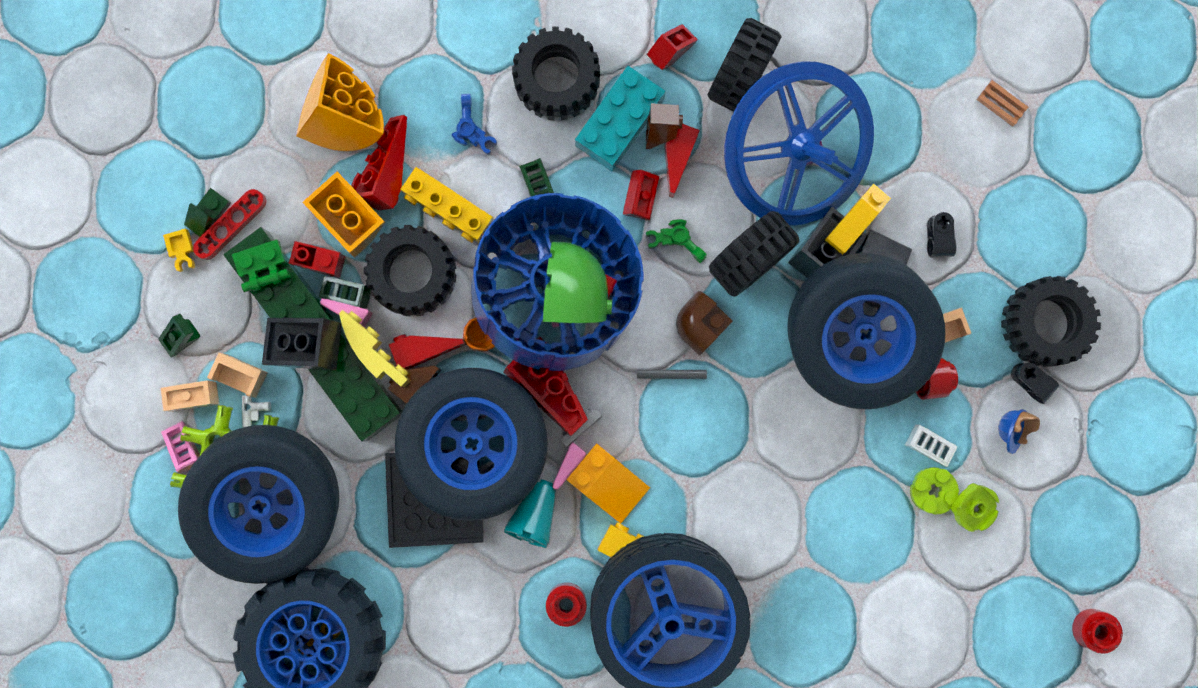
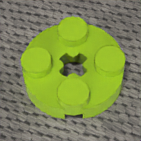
M929 467L919 471L910 486V496L915 506L924 512L935 515L949 511L959 496L958 484L953 475L945 469ZM933 484L940 489L937 497L929 494Z
M972 483L961 492L957 500L952 504L951 511L955 515L956 522L970 532L978 529L983 531L989 528L998 516L999 511L996 510L997 503H999V498L993 490L986 486ZM976 505H978L979 508L977 512L974 511Z

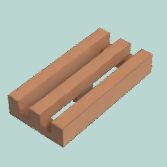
M993 80L989 82L976 99L1012 127L1016 125L1023 113L1029 108ZM987 94L989 97L995 100L997 104H999L1001 107L1007 109L1009 112L1015 115V117L1013 118L1012 116H1010L1008 113H1006L1004 110H1002L1000 107H998L996 104H994L992 101L986 98L985 95Z

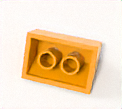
M338 171L302 202L354 258L372 243L385 223Z

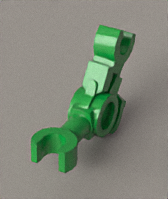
M676 219L670 221L668 225L673 228L660 229L661 233H657L654 230L646 232V237L654 236L656 238L654 243L648 244L649 249H655L659 244H662L663 247L671 245L684 246L699 263L707 256L700 247H697L690 240L689 230L685 227L686 220Z

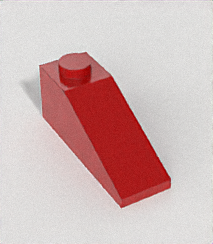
M685 124L682 125V129H678L676 138L666 142L664 146L668 192L671 198H674L700 131Z
M406 334L393 338L394 342L388 344L396 364L401 365L405 370L466 345L465 341L460 338L406 336Z

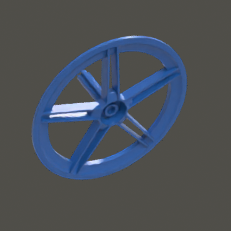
M815 61L786 64L760 78L738 103L729 122L725 138L724 160L729 183L740 202L759 218L771 211L778 212L789 225H802L823 218L831 207L839 208L860 184L872 155L874 124L866 96L848 74L832 65ZM808 79L821 80L832 84L845 94L843 98L807 129L791 83ZM784 86L786 88L791 106L793 108L797 120V124L795 125L793 123L786 95L784 92ZM777 91L789 131L788 138L783 141L744 147L746 133L753 116L762 103ZM845 104H847L822 130H820V127L824 123H826L835 113H837ZM854 108L859 123L860 140L856 161L851 169L838 160V156L835 155L836 151L821 146L820 141ZM781 147V152L743 156L746 152ZM789 157L777 207L764 201L753 189L747 177L744 162ZM808 162L815 163L844 181L835 193L821 203L805 209L792 210ZM832 162H834L850 174L848 177H845L826 164L832 165ZM797 169V170H796L795 177H794V180H793V183H792V187H791V190H790V193H789V189H790V185H791L793 173H794V170Z

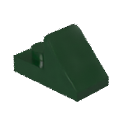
M210 188L197 206L193 203L189 204L184 225L201 237L223 215L231 202Z
M178 314L171 318L158 340L172 358L198 340L200 334L189 319H184L181 314Z

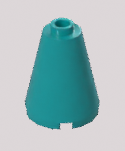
M543 479L537 482L533 490L522 500L505 525L504 533L520 541H528V544L547 548L550 541L556 489L553 488V483Z

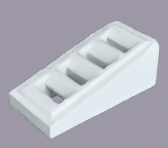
M921 425L914 426L905 446L945 467H948L957 449L956 445ZM924 434L925 438L919 446L917 443L921 435ZM929 439H933L929 449L926 450L925 447ZM939 442L941 445L935 455L932 452ZM946 446L949 450L943 460L940 456Z

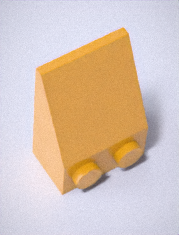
M597 443L567 478L568 482L619 523L624 521L650 489L647 484Z

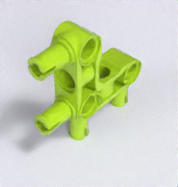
M218 405L214 425H211L210 428L204 431L184 426L181 433L185 434L181 435L180 440L201 444V455L214 442L215 435L222 437L232 431L228 427L233 407ZM264 415L263 425L277 426L279 417ZM174 472L171 477L174 481H170V487L181 488L186 475Z

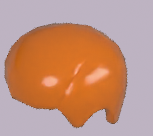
M476 317L467 322L463 328V339L470 349L485 352L495 347L488 334L485 335Z

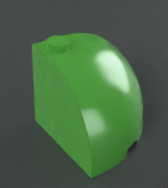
M553 241L550 248L552 257L549 258L547 276L550 277V282L546 285L543 322L598 323L606 321L607 314H612V300H608V283L602 266L584 248L571 243Z

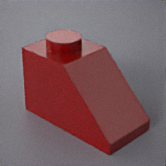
M681 24L661 34L646 55L655 66L664 70L673 65L698 39Z

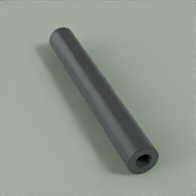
M637 369V379H707V370Z

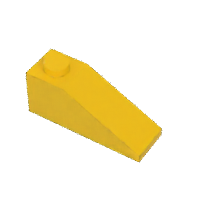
M873 183L825 240L843 255L891 198Z

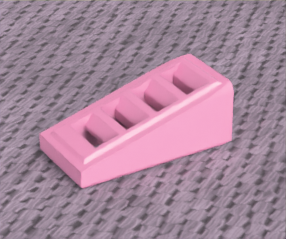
M321 299L320 301L321 305L338 315L342 310L347 313L353 311L362 319L360 324L363 327L366 326L373 314L367 309L329 299Z
M181 421L161 433L176 472L187 475L200 454L195 443L185 441V444L177 448L175 447L184 442L180 440L181 436L174 440L171 439V437L182 432L183 427L186 426ZM187 450L189 451L188 453H186V454H184L183 456L180 457L179 454H181V453H183V452H185V451H187Z
M574 442L570 444L554 480L553 488L556 490L562 486L586 456V452Z

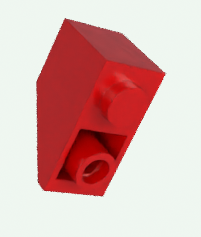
M295 241L289 264L340 278L346 256L337 251Z

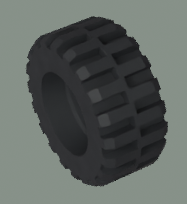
M746 18L707 94L709 99L734 112L745 93L762 77L782 38L781 34L753 18Z
M553 26L552 31L546 32V28L539 30V35L537 36L532 33L527 37V43L522 42L518 47L519 53H515L513 58L512 75L520 101L524 102V106L529 111L533 110L536 116L542 118L545 115L548 120L552 121L555 120V117H561L562 121L568 120V115L572 114L574 117L580 115V110H586L590 106V101L595 99L600 85L599 58L597 52L593 51V45L590 41L585 42L584 36L579 32L574 35L570 28H565V31H559V26ZM563 57L572 61L577 66L578 79L567 90L561 92L547 91L536 82L535 71L537 67L548 58Z
M771 211L752 224L718 254L710 263L709 272L730 296L736 297L784 258L800 242L799 236L778 212Z
M404 225L402 229L398 227L391 228V233L389 234L382 233L379 236L381 238L380 241L372 243L370 246L372 251L370 254L367 253L365 261H367V266L364 267V274L367 276L365 282L367 288L371 290L370 294L374 299L388 310L409 317L411 315L423 316L426 312L431 313L435 311L438 305H443L447 301L445 299L447 295H451L453 291L452 285L453 282H456L457 276L455 274L456 263L453 260V255L443 240L434 232L427 231L424 227L418 226L414 228L412 225ZM406 251H420L431 262L432 275L430 280L422 289L413 293L398 290L390 279L392 263L400 254Z
M1048 276L1026 283V285L1015 290V294L1011 295L1006 301L1009 306L1003 308L1002 315H1005L1006 319L1001 321V328H1006L1007 332L1003 334L1005 341L1010 340L1011 345L1009 348L1012 352L1018 351L1020 353L1018 357L1023 361L1030 360V363H1034L1037 366L1043 365V367L1069 364L1081 359L1083 354H1088L1092 349L1090 344L1096 343L1099 337L1095 333L1097 330H1101V322H1097V317L1101 316L1100 309L1096 310L1094 304L1097 303L1094 296L1089 297L1087 295L1089 290L1086 287H1077V281L1073 279L1066 280L1063 276L1053 278ZM1045 300L1057 304L1063 310L1067 319L1066 333L1062 340L1055 344L1041 338L1034 326L1035 309L1040 302Z

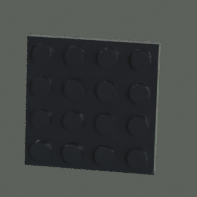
M452 449V450H441V451H442L443 453H449V452L454 451L455 449ZM385 453L389 548L484 542L483 520L466 521L442 516L423 505L404 483L397 466L395 453ZM459 457L452 463L451 468L457 473L464 475L467 473L469 462L465 458ZM479 459V460L477 461V466H478V471H479V473L481 474L480 459Z

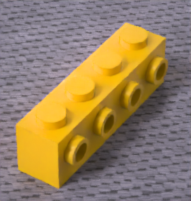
M417 167L414 168L400 189L405 194L403 198L414 206L416 203L424 207L422 211L432 218L437 215L443 219L442 224L453 231L455 228L463 232L461 236L470 243H473L474 240L479 243L484 232L494 220L491 215Z

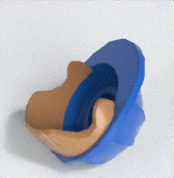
M1025 409L1009 411L999 421V435L1007 443L1008 453H1016L1021 444H1027V435L1038 431L1040 427V419L1028 413Z

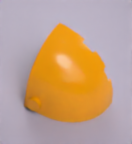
M330 53L322 61L308 90L301 111L296 137L318 146L338 151H355L367 148L377 142L383 135L384 121L382 111L378 109L374 100L376 96L367 82L364 81L362 83L353 73L354 69Z

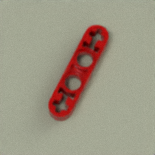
M255 189L245 192L194 243L193 251L195 255L204 260L214 258L264 209L267 202L264 194ZM252 196L256 197L259 201L257 205L251 204L252 200L250 198ZM243 204L251 210L250 213L242 207ZM240 210L244 213V219L236 223L232 217L236 211ZM220 227H226L228 232L223 239H218L216 236V231ZM211 237L213 240L218 242V244L216 245L214 243H211L212 241L209 240V238ZM203 244L208 246L209 252L207 254L202 252L201 246Z

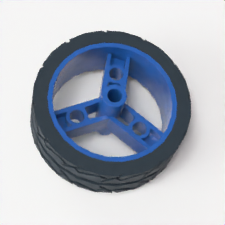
M658 533L641 537L627 544L608 559L596 579L591 594V631L595 650L602 664L620 685L625 688H713L721 684L732 674L741 660L740 657L744 655L750 638V610L747 597L733 569L717 550L699 539L684 534ZM664 565L687 566L708 576L722 590L724 610L677 602ZM641 574L654 611L623 645L618 640L611 625L614 605L623 588L633 578ZM655 579L663 580L659 586L651 584ZM682 614L692 616V622H683ZM709 619V622L707 624H699L701 620ZM659 623L660 632L655 635L652 629ZM682 634L714 639L704 651L689 660L674 664L649 662L668 639H677ZM643 640L651 641L646 646L640 645Z

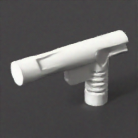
M242 396V428L252 426V421L259 420V411H270L271 403L252 402V397ZM246 404H249L251 408L246 411Z

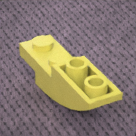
M342 310L339 315L343 330L359 360L376 378L382 379L387 374L401 387L405 388L411 381L407 377L409 372L398 364L395 367L389 362L391 357L382 349L376 350L382 344L377 339L380 335L370 326L367 329L360 324L362 319L353 311L347 313Z

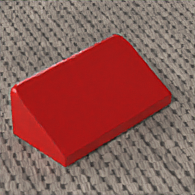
M641 169L632 171L623 210L624 215L650 220L660 176Z

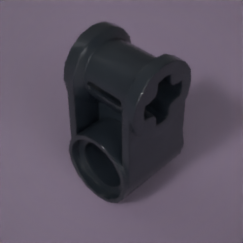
M941 212L930 217L926 225L928 238L927 252L930 258L954 257L956 254L957 245L954 219L951 214ZM937 221H939V223H943V227L941 225H938Z
M1019 363L1011 370L1012 379L1027 391L1034 400L1041 404H1045L1059 387L1055 379L1047 375L1034 363Z

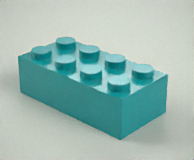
M628 65L575 138V146L613 172L647 124L651 103L661 104L666 91Z

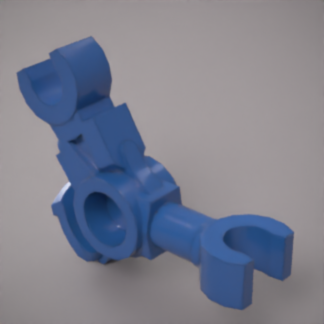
M461 94L462 118L457 124V132L452 133V137L463 146L467 145V142L463 139H468L475 147L479 144L482 151L490 155L491 151L485 145L487 142H492L496 145L497 141L494 137H485L486 132L476 126L473 119H471V94Z

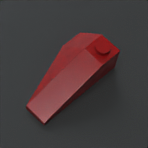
M405 115L389 119L384 127L383 135L376 142L378 145L377 149L371 155L368 154L365 159L368 163L362 174L357 172L351 184L368 205L376 210L394 209L399 200L398 196L402 188L407 116Z
M540 336L537 338L538 340L544 341ZM514 360L505 367L503 373L520 384L532 396L538 407L568 435L574 434L588 420L564 371H549L547 368L534 369Z

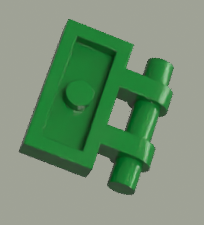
M277 239L232 254L238 276L241 278L249 276V281L241 284L244 292L251 290L255 292L261 290L263 286L272 283L276 285L282 283L283 279L290 277L288 269L281 271L278 269L279 265L286 263L280 241ZM269 269V275L259 278L258 272Z

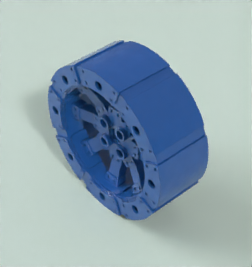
M547 193L528 197L511 205L510 209L506 212L500 213L488 226L479 242L471 284V297L475 316L484 334H488L491 338L492 344L504 355L522 365L534 369L547 368L549 371H564L587 365L600 358L604 351H608L613 347L634 317L643 292L641 290L644 281L642 259L630 232L626 231L621 225V221L613 213L596 202L576 195L567 196L564 193ZM536 223L538 225V229L533 230L534 227L530 224ZM586 230L590 232L588 238L582 236L583 231ZM558 234L571 238V244L580 246L585 250L589 248L593 253L597 254L601 259V266L605 274L617 280L611 292L612 314H607L606 321L598 322L599 325L592 334L588 333L580 337L575 323H559L561 342L546 344L545 341L535 338L543 321L546 285L550 282V277L547 276L546 272L548 260L552 257L549 237L550 235ZM531 239L538 252V262L516 255V252L512 250L518 243ZM494 253L497 257L490 259L488 254ZM499 268L505 270L508 268L521 274L522 278L526 281L522 282L519 286L506 290L505 288L496 290V280L494 278H496ZM621 271L623 273V277L621 278L620 274L615 275V272ZM536 287L542 288L543 293L539 294ZM521 301H534L529 317L519 329L506 320L503 310L507 309L509 305ZM483 304H488L490 310L486 311ZM612 321L617 322V329L610 326Z

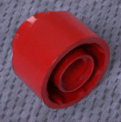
M941 358L930 379L916 392L917 396L922 400L948 397L958 386L956 367L949 361Z
M569 582L560 583L549 592L546 600V612L555 624L563 627L573 626L580 622L586 613L587 600L585 593L576 584ZM562 599H570L573 602V607L569 610L562 609L560 606Z
M1086 609L1081 611L1073 621L1072 632L1075 640L1081 646L1101 654L1110 653L1122 641V626L1118 619L1109 613L1098 609ZM1100 626V633L1095 636L1096 628Z

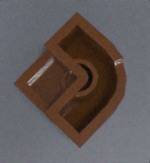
M697 291L678 313L676 326L678 334L683 341L700 356L733 320L709 296L701 291Z

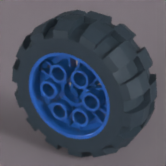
M307 567L286 579L267 583L261 590L256 591L245 604V613L242 618L237 620L233 635L234 641H238L237 651L233 653L236 672L242 671L247 681L243 684V687L368 688L382 665L381 657L386 649V631L382 629L380 618L383 616L376 601L372 602L364 592L366 588L354 578L347 579L340 575V571L323 567L320 569H309ZM314 606L322 608L317 620H312ZM296 616L304 619V628L296 625ZM283 617L288 621L289 628L281 623ZM322 622L328 626L327 634L319 631V623ZM343 630L345 639L332 641V635ZM279 634H283L287 638L286 645L279 643ZM313 638V645L309 647L307 643L309 639ZM325 647H331L334 650L333 658L327 657ZM297 649H300L304 654H300ZM284 650V654L280 656L278 651ZM284 658H289L293 662L292 669L286 666ZM311 664L316 668V675L308 673L307 665ZM324 664L331 665L336 671L330 674ZM298 668H300V676L296 674Z

